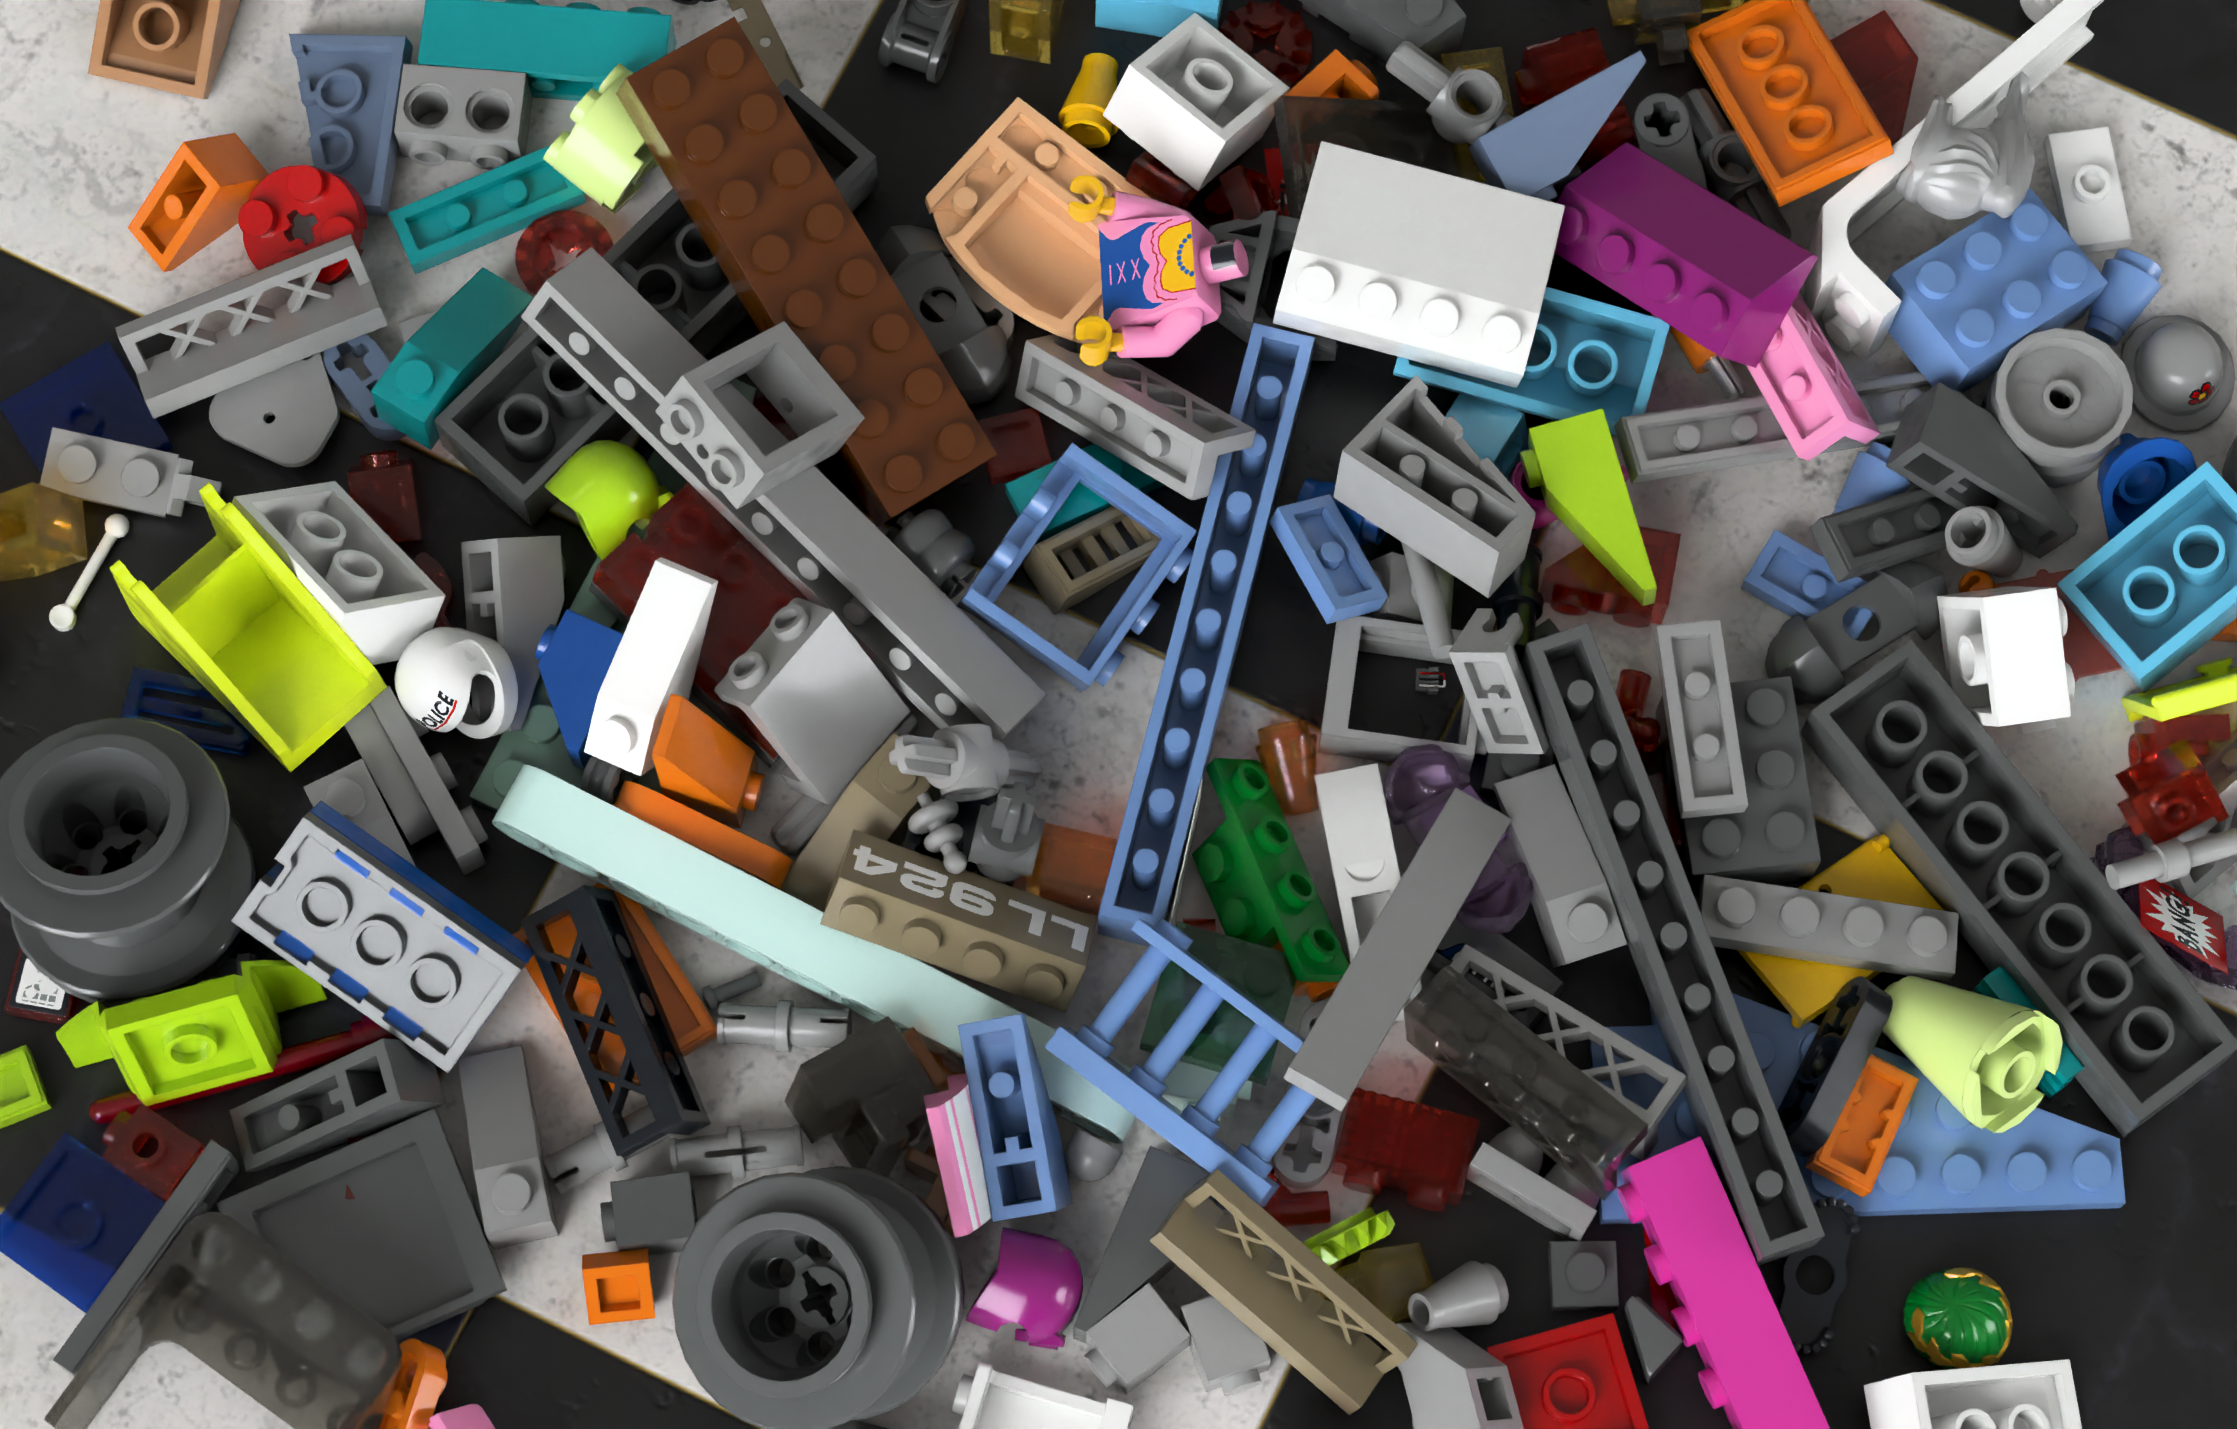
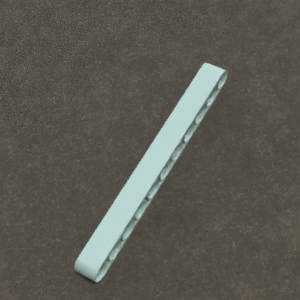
M523 765L492 820V824L498 830L517 842L844 1008H851L852 1012L965 1068L958 1025L1022 1014V1012L913 957L821 925L822 911L537 767ZM1025 1014L1054 1114L1103 1139L1114 1143H1123L1136 1117L1044 1048L1056 1030ZM1113 1059L1126 1070H1128L1129 1072L1131 1071L1132 1068Z

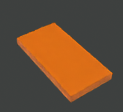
M1750 0L1682 33L1689 52L1779 208L1894 154L1889 137L1806 0Z

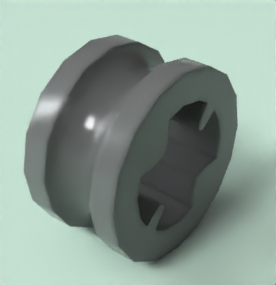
M591 756L583 772L581 790L613 805L624 781L638 783L639 776Z

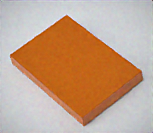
M597 883L592 886L612 890L600 883ZM614 891L683 1057L716 1038L717 1025L641 905ZM569 914L545 927V930L555 953L570 958L578 932ZM524 928L512 934L531 948ZM533 955L525 968L565 1031L535 955ZM586 956L584 963L591 966L590 961ZM560 964L563 973H565L567 966ZM581 972L573 998L579 1011L594 1016L602 990L596 977ZM610 1015L608 1022L615 1024L612 1015ZM584 1023L587 1032L589 1033L591 1025ZM605 1031L597 1056L603 1070L619 1075L626 1054V1048L621 1036ZM635 1073L633 1081L640 1083ZM608 1082L613 1092L615 1084Z

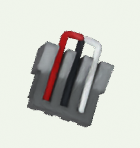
M1429 667L1428 669L1416 668L1415 691L1437 695L1439 687L1443 688L1446 686L1445 673H1438L1439 667ZM1439 675H1443V679H1438Z

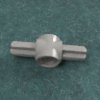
M1403 41L1399 44L1387 61L1386 69L1388 72L1431 103L1426 112L1432 115V122L1436 131L1444 139L1452 143H1470L1472 145L1479 137L1514 119L1503 111L1508 102L1503 99L1500 85L1494 77L1485 71L1478 69L1464 70L1458 66L1454 73H1452L1410 41ZM1457 98L1470 102L1475 107L1477 115H1472L1462 110L1457 102Z
M961 724L946 727L936 731L932 738L901 735L895 740V749L889 752L890 763L898 766L901 773L926 777L932 786L940 789L941 799H951L955 802L988 798L996 795L1001 787L1013 789L1015 782L1027 784V790H1030L1035 786L1036 776L1042 773L1041 763L1033 760L1030 753L1006 749L999 739L992 737L991 727L985 724Z

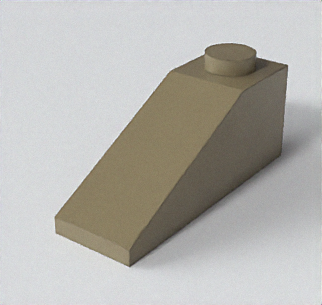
M895 732L851 781L792 865L781 891L824 912L835 873L854 829L900 846L905 841V836L909 830V818L921 809L917 797L928 792L933 802L941 799L940 789L932 786L926 777L903 774L899 771L898 766L890 763L889 752L895 749V740L900 737Z

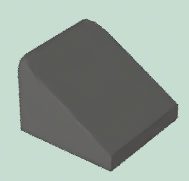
M1632 1296L1626 1302L1623 1314L1644 1381L1648 1385L1677 1354L1683 1340L1682 1336L1641 1298Z

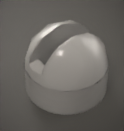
M1076 1127L1065 1150V1161L1068 1170L1078 1180L1095 1182L1102 1180L1112 1172L1122 1152Z

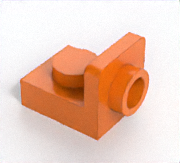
M1335 49L1284 95L1281 122L1299 137L1313 124L1317 127H1322L1329 122L1341 108L1343 100L1364 120L1368 121L1377 112L1379 98L1377 80L1363 63L1358 60L1350 62Z

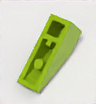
M1603 408L1529 428V449L1520 452L1521 464L1528 487L1531 489L1540 486L1545 505L1641 606L1655 603L1656 582Z

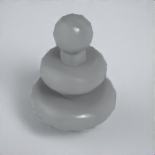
M928 792L919 795L917 800L921 809L909 818V831L918 835L929 833L924 839L925 849L930 852L941 851L944 856V868L949 873L959 874L963 872L967 867V856L962 851H959L956 843L963 836V828L956 823L948 824L958 814V804L951 799L933 802Z

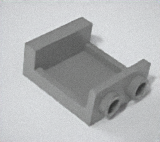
M798 597L792 599L787 606L780 609L773 616L767 629L744 654L731 664L728 673L714 689L722 701L737 706L745 712L783 759L786 765L779 774L790 788L827 805H830L910 712V709L835 612Z

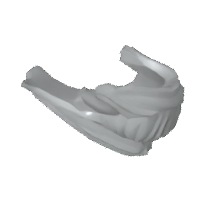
M2021 71L2011 80L2006 97L1996 107L1998 116L1994 118V122L1990 125L1989 130L1985 128L1953 127L1952 103H1946L1943 96L1935 95L1923 126L1912 147L1910 162L1896 181L1895 191L1902 194L1907 202L1917 203L1927 212L1947 220L1967 218L1980 210L1996 213L2002 219L2011 216L2026 196L2035 165L2033 146L2025 122L2026 105L2030 91L2029 77Z

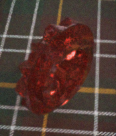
M1250 0L1245 7L1235 12L1230 10L1220 29H1218L1220 33L1248 55L1253 49L1254 41L1250 32L1253 35L1256 33L1262 38L1268 37L1271 33L1275 35L1279 32L1275 39L1274 48L1279 56L1276 53L1271 54L1264 49L1257 54L1253 53L1251 57L1288 87L1303 76L1310 64L1312 57V32L1308 31L1303 23L1299 11L1291 12L1282 7L1278 0L1270 4L1256 3L1254 0Z
M554 211L537 218L522 233L516 247V268L528 292L537 294L544 282L563 268L561 267L557 271L552 270L556 262L550 244L557 250L561 249L566 254L581 249L576 258L591 247L602 257L614 245L608 231L595 218L578 211Z

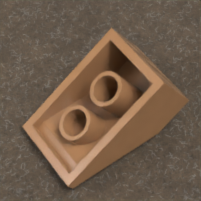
M100 0L88 74L203 100L208 99L241 0Z

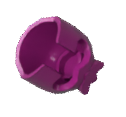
M1002 1227L998 1267L980 1291L965 1320L995 1332L1002 1325L1017 1323L1025 1329L1015 1330V1340L1027 1342L1029 1346L1058 1350V1347H1064L1066 1336L1062 1333L1073 1321L1083 1293V1275L1079 1261L1072 1250L1057 1239Z

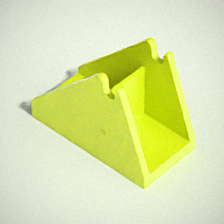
M208 482L199 490V493L216 533L212 540L153 591L141 580L137 581L120 560L115 562L109 569L130 611L138 622L291 773L383 692L387 685L376 668L231 502L226 504Z

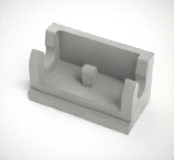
M1477 608L1450 649L1449 655L1488 753L1545 754L1549 747L1547 742L1549 737L1514 649V645L1524 629L1518 613H1513L1507 619V624L1502 629L1494 632L1493 628L1496 617L1493 609Z

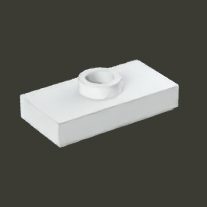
M2108 126L2048 134L2044 145L2062 227L2084 253L2128 248L2133 238Z

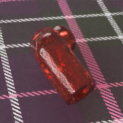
M1623 669L1621 670L1616 689L1618 701L1637 749L1651 752L1658 745L1661 728L1655 718H1643L1652 677L1641 671Z
M1273 1167L1267 1176L1279 1184L1280 1187L1267 1205L1262 1207L1284 1227L1330 1223V1204L1327 1190L1292 1193L1274 1175L1275 1168Z

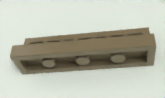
M1215 1169L1182 1195L1149 1240L1348 1415L1360 1409L1383 1375L1407 1360L1418 1345V1343L1218 1169ZM1212 1196L1233 1215L1225 1213L1208 1197ZM1263 1245L1271 1247L1282 1258L1275 1257ZM1313 1289L1321 1291L1333 1302L1325 1300ZM1364 1333L1369 1334V1335H1372V1336H1373L1378 1342H1380L1387 1350L1383 1351V1350H1382L1379 1346H1377L1371 1339H1369Z

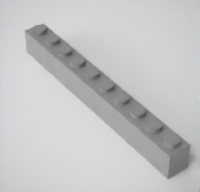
M592 247L544 282L521 318L810 602L833 610L876 667L939 729L961 724H985L991 727L992 737L1003 742L1047 696L1023 670L815 466L736 510L655 412L683 374L708 362V360ZM730 382L712 391L765 456L790 442ZM703 445L704 451L709 455L708 449Z

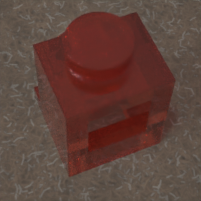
M2185 738L2115 775L2127 797L2116 804L2134 837L2146 832L2152 843L2158 844L2171 840L2212 817L2218 823L2229 818L2206 769Z
M141 1103L133 1115L124 1110L110 1123L102 1138V1142L108 1148L101 1157L114 1170L165 1204L205 1149V1146ZM149 1138L158 1140L159 1147L153 1156L149 1158L138 1157L137 1153Z

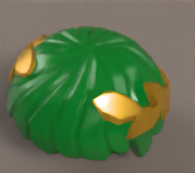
M1963 1267L1939 1270L1926 1276L1924 1279H1920L1912 1287L1906 1298L1903 1313L1907 1336L1912 1340L1917 1353L1924 1359L1927 1358L1933 1365H1939L1946 1370L1983 1367L1998 1363L2010 1343L2013 1326L2009 1301L2001 1287L1983 1272Z

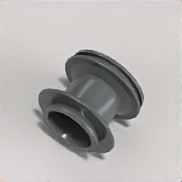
M102 718L75 724L47 736L26 750L3 773L0 778V902L10 911L12 928L19 945L38 971L73 996L90 1003L99 1001L105 1006L115 1007L132 1002L138 998L159 995L207 980L232 957L244 938L246 931L231 922V920L254 889L256 870L253 851L245 833L230 814L226 785L216 764L200 745L180 731L158 722L136 718ZM132 829H145L136 835L129 834ZM101 840L93 849L87 850L95 842Z
M835 1166L812 1169L804 1173L789 1172L765 1175L738 1185L715 1201L697 1221L682 1248L674 1275L672 1306L675 1331L684 1358L699 1384L721 1407L740 1420L763 1429H830L850 1420L867 1419L896 1409L921 1391L941 1368L955 1344L963 1318L965 1289L962 1265L953 1239L940 1217L920 1196L895 1180L873 1171ZM819 1242L832 1252V1257H822L818 1248ZM784 1259L789 1260L795 1269V1277L790 1285L786 1284L780 1276L779 1270ZM832 1284L836 1289L837 1295L831 1298L829 1307L825 1296L831 1292ZM785 1307L792 1311L796 1319V1326L791 1334L786 1331L780 1319V1315ZM825 1332L829 1333L835 1340V1345L827 1356L823 1354L820 1348V1339Z

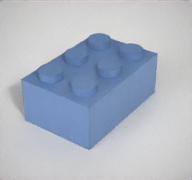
M2029 188L2025 198L2011 216L2002 219L1996 213L1990 212L1890 274L1885 285L1902 302L1888 333L1932 387L1940 382L1950 389L1963 393L1997 372L2009 350L2030 334L2053 328L2065 329L2081 319L2108 284V281L2033 190Z

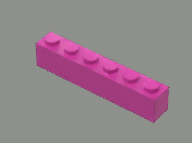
M1701 1136L1631 1165L1620 1172L1625 1183L1617 1187L1620 1202L1630 1222L1635 1224L1641 1221L1651 1242V1246L1644 1248L1645 1258L1656 1282L1659 1285L1669 1283L1679 1306L1671 1310L1677 1332L1682 1336L1684 1345L1689 1347L1695 1344L1706 1368L1698 1372V1377L1712 1408L1716 1409L1723 1406L1732 1429H1830Z

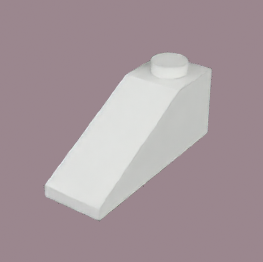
M662 557L655 560L598 693L584 749L585 753L638 776H642L655 767L652 752L670 694L679 695L689 700L718 584L717 580Z

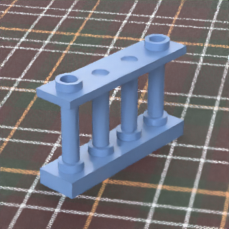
M1162 917L1156 926H1153L1148 921L1138 919L1131 930L1150 944L1090 1027L1083 1024L1079 1031L1076 1032L1070 1027L1059 1026L1044 1048L1211 1173L1218 1169L1258 1205L1265 1207L1280 1187L1279 1184L1267 1176L1273 1169V1165L1269 1161L1316 1097L1293 1084L1249 1145L1246 1146L1241 1143L1236 1151L1214 1136L1220 1129V1125L1216 1121L1277 1039L1297 1054L1305 1038L1188 952L1187 949L1193 940L1176 926ZM1172 960L1203 984L1143 1066L1135 1064L1129 1072L1109 1057L1115 1049L1111 1042ZM1223 1000H1226L1254 1021L1255 1025L1197 1104L1193 1106L1188 1103L1185 1109L1181 1111L1162 1097L1168 1088L1163 1082Z

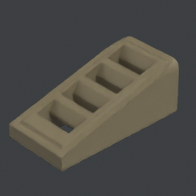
M1112 506L1034 545L1023 562V569L1050 611L1056 615L1080 603L1143 565L1160 539ZM1122 522L1138 547L1130 550L1114 525ZM1097 535L1101 536L1115 559L1109 561L1094 537ZM1078 548L1092 569L1091 571H1085L1072 550Z

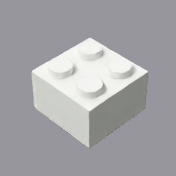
M1194 13L1129 64L1103 116L1172 170L1175 175L1199 191L1263 137L1290 87L1197 13Z
M2006 586L1937 596L1947 683L1981 725L2000 727L2071 716L2070 701L2074 698L2075 679L2072 669L2065 662L2062 637L2067 633L2068 618L2066 608L2062 600L2057 596V587Z

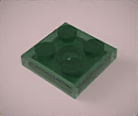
M1176 922V927L1193 940L1187 949L1188 952L1283 1023L1285 1022L1297 981L1285 952ZM1172 960L1161 973L1140 1042V1050L1150 1053L1154 1051L1203 984ZM1223 1000L1179 1061L1220 1072L1255 1025V1022L1226 1000ZM1278 1039L1247 1081L1266 1086L1279 1043Z

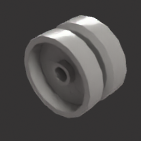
M2053 328L2030 334L2009 350L1982 401L1981 408L1993 415L2047 486L2058 488L2081 482L2099 469L2102 461L2115 445L2132 414L2134 388L2125 363L2107 343L2084 331Z

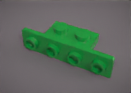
M1214 758L1206 766V771L1227 819L1191 855L1236 961L1258 962L1280 940L1298 981L1340 982L1349 967L1348 961L1262 764L1254 759Z

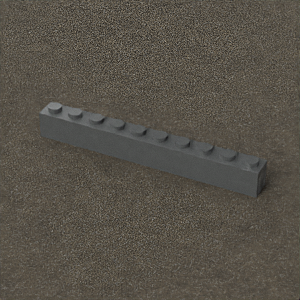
M1589 623L1529 642L1526 645L1520 664L1583 829L1608 884L1627 944L1676 1070L1687 1075V1083L1683 1090L1698 1130L1754 1258L1759 1266L1813 1247L1825 1236Z

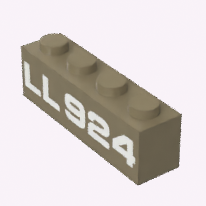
M854 829L835 873L820 924L1066 1013L1087 967L1098 918L967 870L959 874L949 873L944 868L943 861Z

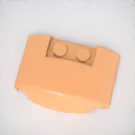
M1017 97L926 195L925 204L929 214L933 213L940 236L950 253L962 268L998 302L1030 323L1059 337L1080 344L1099 343V341L1094 339L1078 340L1075 338L1077 323L1082 318L1098 316L1104 319L1098 223L1108 220L1107 215L1100 213L1090 222L1080 223L1073 220L1068 213L1069 202L1075 201L1082 204H1090L1094 201L1089 195L1072 192L1070 190L1071 182L1077 176L1089 175L1101 182L1104 188V195L1112 196L1115 191H1120L1147 198L1151 197Z

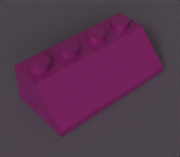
M1627 142L1565 185L1556 202L1565 205L1554 253L1716 355L1754 368L1761 361L1818 259V256Z

